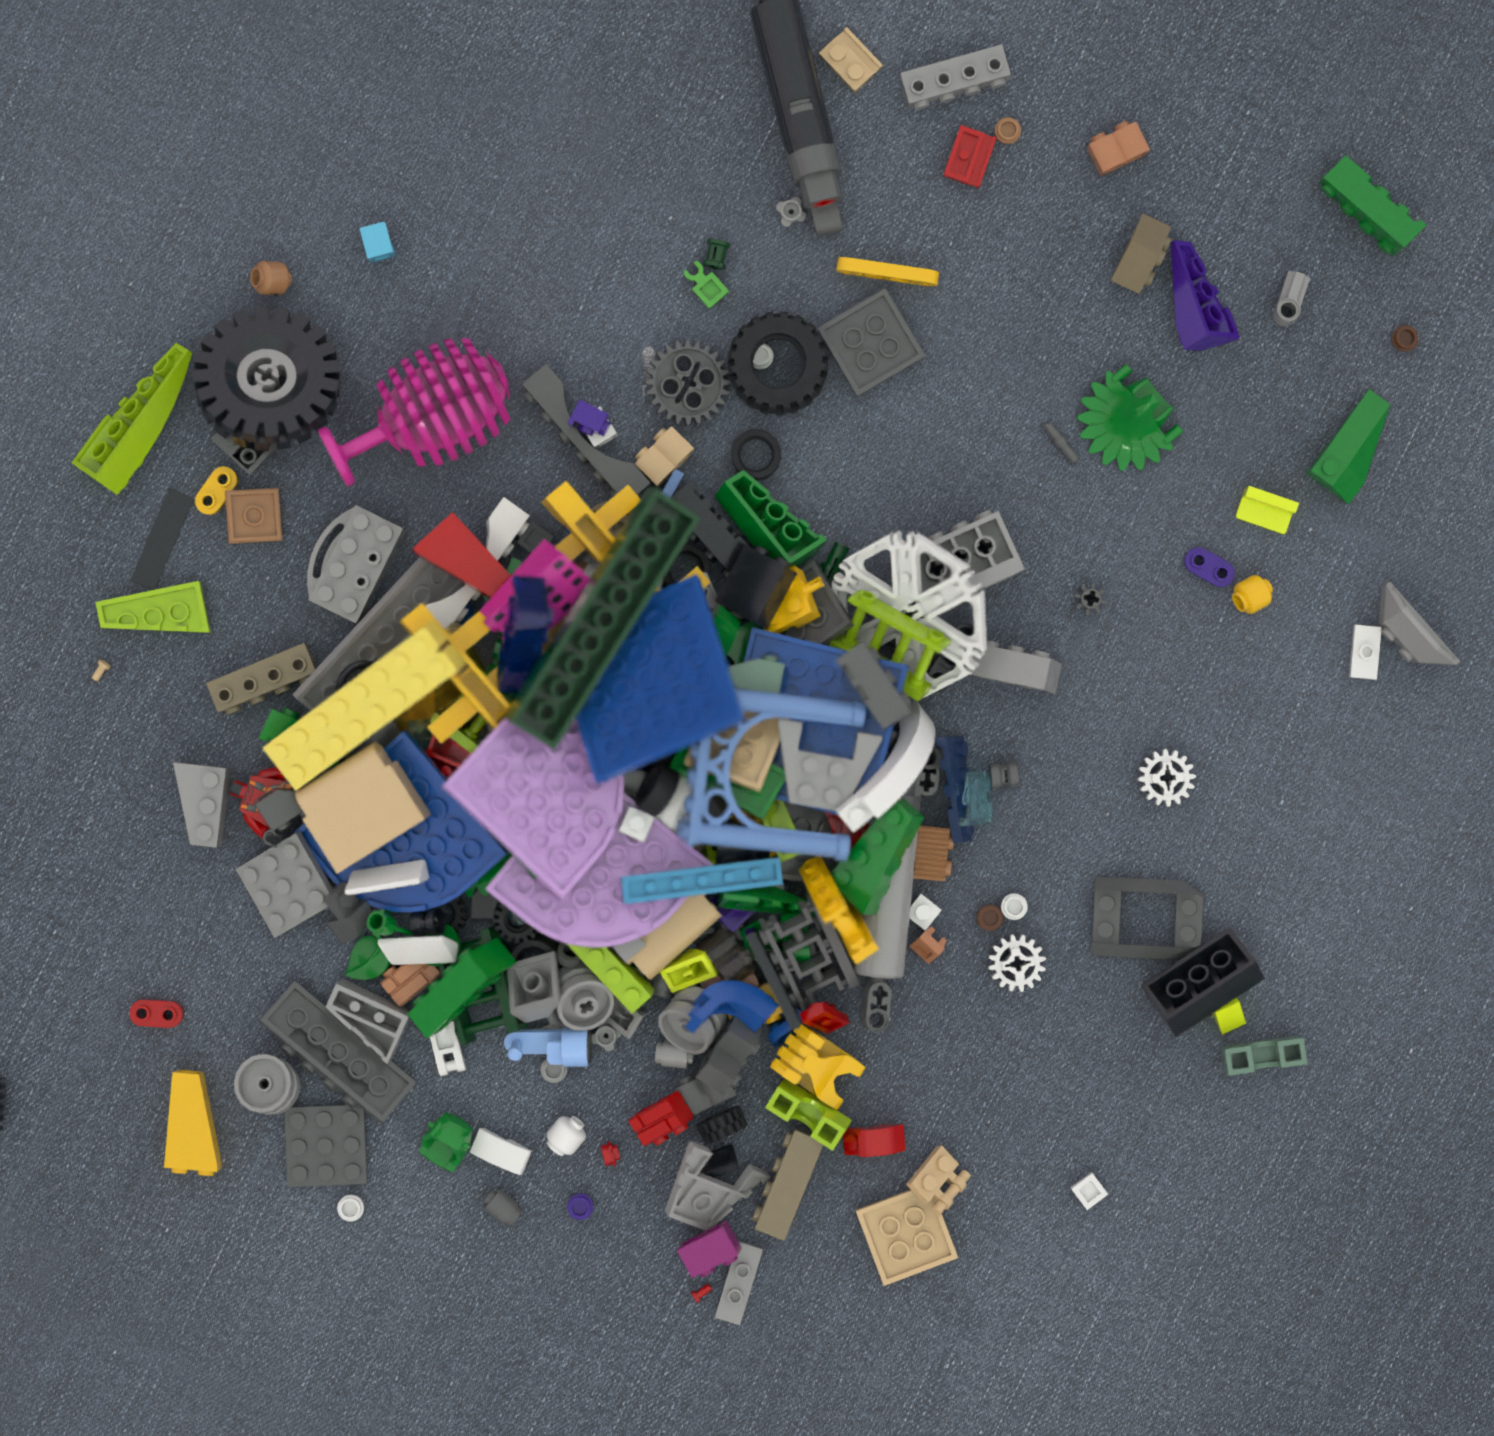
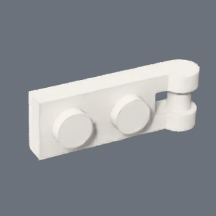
M453 1020L441 1032L430 1037L440 1077L448 1075L450 1071L457 1070L461 1072L466 1070L460 1041L455 1034V1021ZM453 1052L454 1060L445 1061L444 1054Z

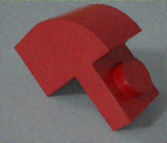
M881 1124L873 1127H848L843 1135L844 1154L874 1157L906 1151L904 1125Z

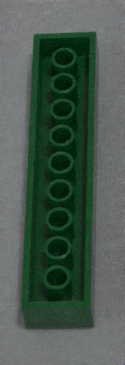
M647 488L503 717L504 719L554 750L557 748L701 519L700 517L658 489Z

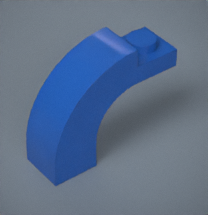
M721 981L704 989L692 1005L695 1007L688 1014L691 1019L685 1027L693 1034L709 1017L723 1013L738 1018L755 1033L779 1007V1004L767 993L751 984L740 981Z

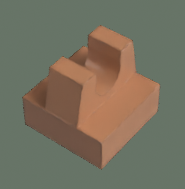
M932 926L919 935L909 946L928 964L942 953L947 941L942 937L937 942L932 937V933L935 931Z

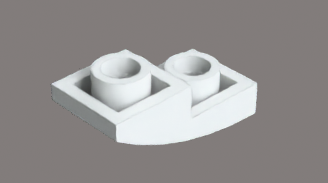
M486 1128L479 1129L470 1153L518 1175H522L532 1152L511 1139L506 1140Z

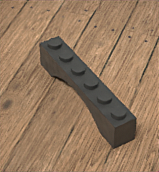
M547 364L543 365L522 384L526 389L523 395L532 405L537 402L541 406L543 411L540 414L550 425L555 422L561 429L557 434L567 445L572 442L578 449L575 452L577 457L584 464L590 462L595 468L592 474L601 484L607 482L613 489L609 492L612 497L627 485L632 488L638 497L651 486V483L634 463L606 456L593 448L575 427L572 428L568 425L570 416L565 400V386Z
M393 720L362 741L353 755L374 742L379 743L383 749L400 734ZM274 787L253 801L269 829L281 831L291 825L292 822L290 820L295 816H305L295 796V792L298 790Z

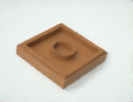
M279 488L225 491L228 544L282 541Z

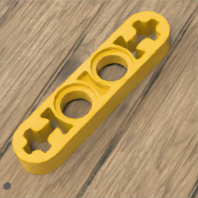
M838 257L836 272L922 286H938L939 272L935 270L849 257Z

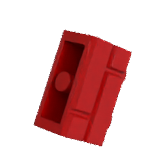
M675 1091L638 1111L629 1118V1123L634 1132H637V1137L643 1146H647L652 1142L657 1146L669 1138L667 1134L673 1132L676 1136L688 1128L686 1123L693 1118V1113L688 1105H685V1100L680 1092Z

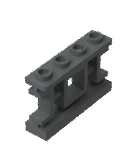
M810 893L806 895L808 901L803 902L801 900L798 902L802 911L801 914L781 924L778 923L774 915L770 916V920L766 922L764 918L758 920L762 927L758 933L764 945L770 944L772 948L767 952L774 966L779 964L781 970L777 971L784 986L789 984L791 989L787 993L793 1005L799 1004L802 1011L807 1010L806 1004L816 1003L812 992L832 982H835L839 991L843 990V986L846 984L849 985L850 989L860 984L832 922L825 923L822 920ZM812 911L822 929L823 934L819 935L815 927L805 932L801 929L813 923L810 915ZM774 930L780 939L791 933L793 935V938L781 943L785 950L783 954H781L771 933ZM816 941L821 954L798 965L793 952ZM830 952L833 953L842 974L840 975L837 974L834 967L824 972L820 970L832 963L828 954ZM795 971L799 979L809 974L812 975V978L800 983L804 990L802 994H800L790 972Z

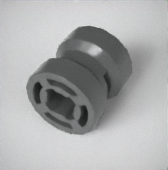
M1008 761L1004 765H1000L998 762L989 763L992 789L1001 788L1002 785L1019 787L1016 761Z

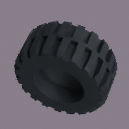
M772 311L766 312L761 317L757 315L751 319V322L747 325L744 324L739 329V333L736 337L734 336L731 342V348L728 353V371L731 384L739 398L743 399L752 409L760 410V413L767 415L772 413L775 416H783L785 413L793 414L803 407L806 408L819 395L827 378L829 366L828 350L825 347L824 339L821 334L817 333L816 327L813 324H808L803 320V317L797 314L792 316L789 315V312L784 311L773 314ZM774 339H782L794 344L800 351L803 359L801 375L793 384L784 388H772L763 384L756 376L753 368V359L756 351L761 345Z

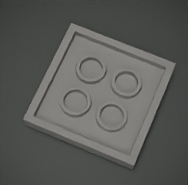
M301 831L277 844V848L272 847L236 869L274 938L328 908L323 899L333 888Z

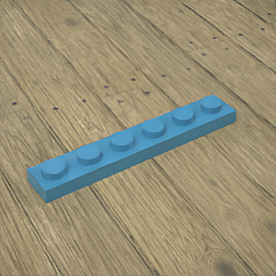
M780 857L620 877L623 904L783 884Z

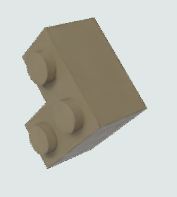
M1142 213L1111 281L1140 294L1144 285L1149 287L1156 273L1152 269L1154 265L1158 267L1161 265L1172 238L1167 237L1171 226Z

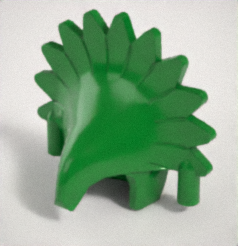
M1127 364L1123 365L1114 374L1110 371L1105 373L1106 386L1097 382L1091 383L1095 397L1081 398V402L1090 411L1077 416L1078 421L1089 425L1080 433V438L1094 439L1088 452L1093 454L1103 450V465H1107L1117 458L1118 467L1121 471L1126 469L1130 460H1132L1138 470L1144 468L1145 457L1155 463H1159L1158 448L1172 450L1173 445L1171 442L1183 433V430L1177 424L1165 434L1161 431L1160 428L1167 421L1174 408L1158 393L1148 377L1137 380L1126 387L1121 383L1124 378L1133 372Z

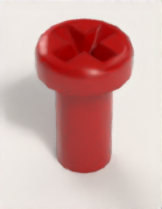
M707 1283L696 1292L691 1291L690 1294L696 1303H699V1299L712 1289Z

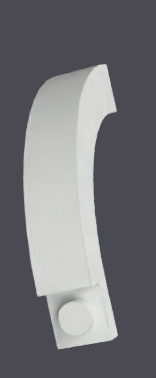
M913 700L911 702L912 705L908 707L911 713L899 721V737L886 762L860 790L835 809L853 832L874 815L878 819L915 781L931 754L935 742V726L916 700Z

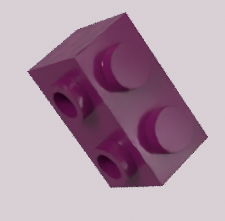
M726 1220L682 1242L677 1252L691 1278L698 1275L702 1278L715 1271L714 1267L721 1263L727 1266L736 1261L742 1247Z

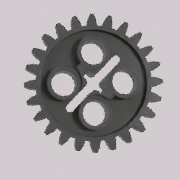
M686 339L683 347H681L677 340L674 342V349L668 344L664 346L666 354L660 351L655 353L659 361H649L654 369L645 371L647 375L651 376V379L644 382L645 385L651 386V390L645 394L654 396V399L649 404L654 405L658 403L659 408L656 413L659 414L665 411L666 421L674 416V423L676 425L680 423L681 419H684L685 426H689L693 418L696 425L701 423L700 416L707 421L710 419L709 411L714 414L719 412L715 406L716 404L725 405L724 400L720 397L729 395V392L723 389V386L730 384V381L723 379V376L728 374L729 371L721 370L720 367L725 361L717 362L715 360L718 355L717 351L711 355L708 353L710 345L700 349V341H696L693 347H691L689 339ZM678 358L687 360V371H680L677 368L676 361ZM699 362L700 366L690 380V384L693 386L686 388L679 403H675L677 395L685 384L682 379L689 377L695 363ZM701 371H706L710 374L711 382L709 385H704L700 382L699 374ZM669 380L675 384L676 390L674 394H667L664 391L663 384L665 381ZM688 394H694L698 398L696 408L687 405L686 397Z

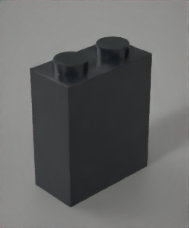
M745 545L715 602L768 629L797 572L790 569L791 563L777 556L775 560L769 558L768 556L771 552L756 545L755 549H752Z

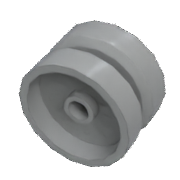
M581 962L579 966L574 968L563 967L559 969L560 1003L555 1010L562 1023L572 1030L579 1031L594 1029L603 1024L611 1015L614 1007L613 993L584 962Z
M689 986L679 990L658 1018V1025L665 1038L676 1048L690 1054L704 1053L727 1023V1014L720 1013L709 1017L693 1034L685 1027L691 1019L688 1014L695 1007L692 1005L693 1002L704 990L697 986Z
M267 1054L252 1056L244 1061L237 1070L234 1080L235 1095L244 1107L250 1111L271 1116L282 1114L290 1109L298 1099L301 1088L300 1077L294 1066L285 1059Z

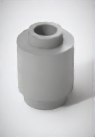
M668 1040L657 1042L655 1063H660L663 1067L687 1069L688 1064H693L694 1054L686 1053L676 1048Z

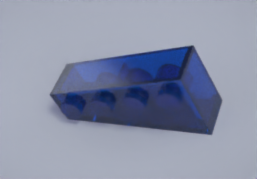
M512 576L511 585L513 586L514 596H509L508 620H505L504 643H501L496 672L498 692L519 693L543 655L542 645L547 644L548 641L547 625L553 621V607H549L545 577Z

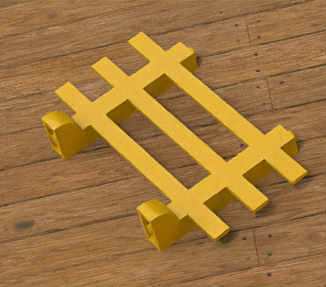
M565 481L541 503L556 520L565 525L571 532L555 548L562 552L570 561L586 550L599 565L615 540L608 529L638 504L640 498L627 485L593 513L569 483ZM697 566L680 580L682 581L696 574L700 577L703 589L711 583ZM423 603L402 619L399 623L410 636L431 620H434L447 637V640L437 648L438 652L440 653L448 645L452 644L466 662L456 673L449 677L464 696L427 726L440 743L445 741L477 712L494 730L504 719L503 717L510 707L509 703L500 693L541 658L567 615L525 652L518 648L486 677L465 653L491 630L483 623L486 619L480 612L476 613L451 636Z

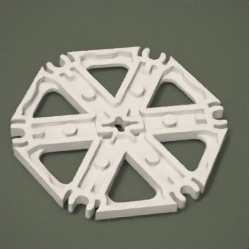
M901 531L895 534L892 532L843 560L844 562L839 567L845 571L846 576L840 572L835 574L832 588L847 614L848 593L853 595L861 589L873 593L877 599L904 614L918 610L912 619L930 629L942 632L944 637L951 640L950 645L940 653L955 662L956 667L938 678H931L926 672L924 678L932 686L929 693L923 698L975 671L979 663L973 660L972 655L979 659L985 655L984 651L987 650L984 590L974 593L982 584L981 582L976 585L969 583V577L975 573L973 570L965 574L962 573L963 570H967L971 566L920 533L915 535L914 532H910L907 534L906 542L902 539ZM882 550H889L891 552L893 587L868 572L864 567L865 560ZM923 552H927L948 565L951 569V576L922 592L920 555ZM964 601L971 603L974 612V634L972 636L963 634L937 617V615ZM874 618L861 625L856 636L857 642H864L869 647L880 621L878 618ZM889 625L881 645L896 638L897 647L902 632ZM912 638L901 663L909 666L908 671L914 673L925 645Z

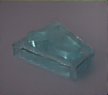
M988 770L966 772L962 804L967 805L966 818H960L959 827L992 823L993 806L990 803L989 791L991 789V781L988 777Z

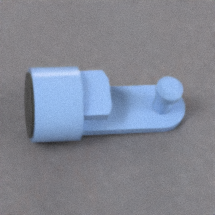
M563 1027V1029H521L516 1032L507 1033L504 1039V1046L508 1050L507 1056L512 1061L520 1060L522 1054H547V1061L550 1065L589 1067L591 1064V1030L579 1031L572 1030L569 1027Z

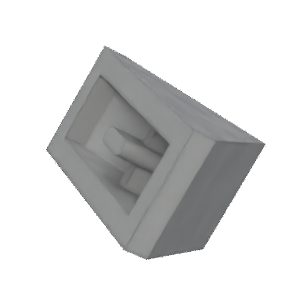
M614 995V1007L606 1021L622 1035L630 1039L646 1011L638 1008L632 1014Z

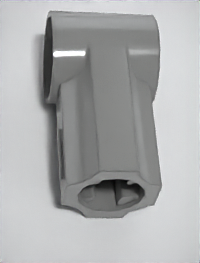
M1297 271L1287 272L1277 305L1273 310L1272 316L1276 324L1289 326L1298 318L1310 277ZM1281 307L1290 308L1292 317H1284L1281 314Z

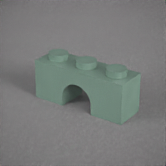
M1299 1035L1220 1046L1223 1072L1228 1076L1255 1072L1256 1069L1267 1067L1285 1068L1308 1064L1304 1038Z

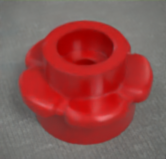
M607 1141L608 1144L600 1146L605 1166L613 1164L615 1167V1161L620 1160L616 1144L611 1145V1142Z

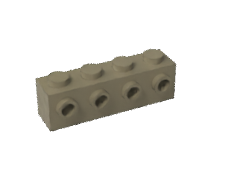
M302 643L207 682L206 685L217 712H226L228 716L241 711V705L250 702L252 706L265 701V695L275 692L277 696L291 690L289 685L299 682L301 686L317 669V665L309 645Z
M796 1127L793 1128L792 1133L787 1131L783 1139L782 1147H785L782 1157L777 1156L771 1170L775 1172L772 1182H766L761 1195L765 1197L762 1206H756L751 1219L755 1221L754 1228L783 1241H785L823 1147V1144L810 1137L811 1133Z

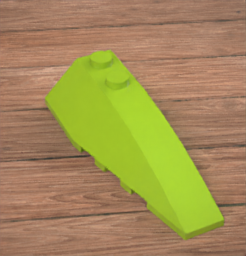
M175 343L153 366L154 373L151 376L142 378L136 384L137 391L129 399L124 397L118 403L120 408L112 417L108 414L100 422L74 458L72 464L118 495L127 486L129 479L136 469L142 465L144 458L161 433L182 387L192 352Z

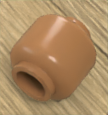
M260 261L251 271L250 282L260 295L281 296L291 285L292 276L286 265L282 262Z

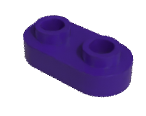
M1193 548L1184 557L1185 568L1190 573L1213 586L1224 587L1229 585L1234 579L1235 571L1233 566L1204 548ZM1196 556L1202 557V565L1199 566L1194 563ZM1218 569L1225 570L1226 576L1224 578L1218 577Z

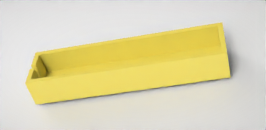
M431 620L263 747V750L292 787L298 790L456 673L466 662L452 644L448 645L440 653L438 652L437 648L447 640V637L434 620Z

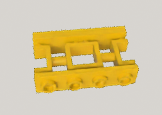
M816 856L807 860L798 870L817 910L825 923L831 921L834 927L838 929L851 958L858 964L879 948L860 911L839 891L823 858Z

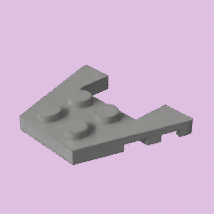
M778 718L777 725L779 728L789 803L829 810L837 809L852 796L876 752L882 736L857 732L852 759L798 750L803 722Z
M690 1141L665 1212L670 1218L706 1231L733 1210L732 1205L739 1199L748 1198L753 1193L751 1189L759 1182L764 1184L770 1178V1175L766 1170L751 1164L746 1167L734 1185L702 1174L700 1171L711 1157L712 1152L708 1147Z

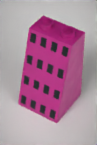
M544 539L479 612L486 617L483 623L492 631L496 632L499 629L505 634L501 639L514 649L518 646L525 652L570 612L590 578L562 552Z

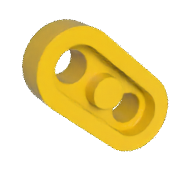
M225 466L218 467L212 472L195 498L196 507L200 512L206 515H214L222 509L225 504V491L235 490L238 485L236 472ZM222 475H227L228 481L225 484H220L219 478ZM211 496L213 502L211 505L206 506L204 499Z

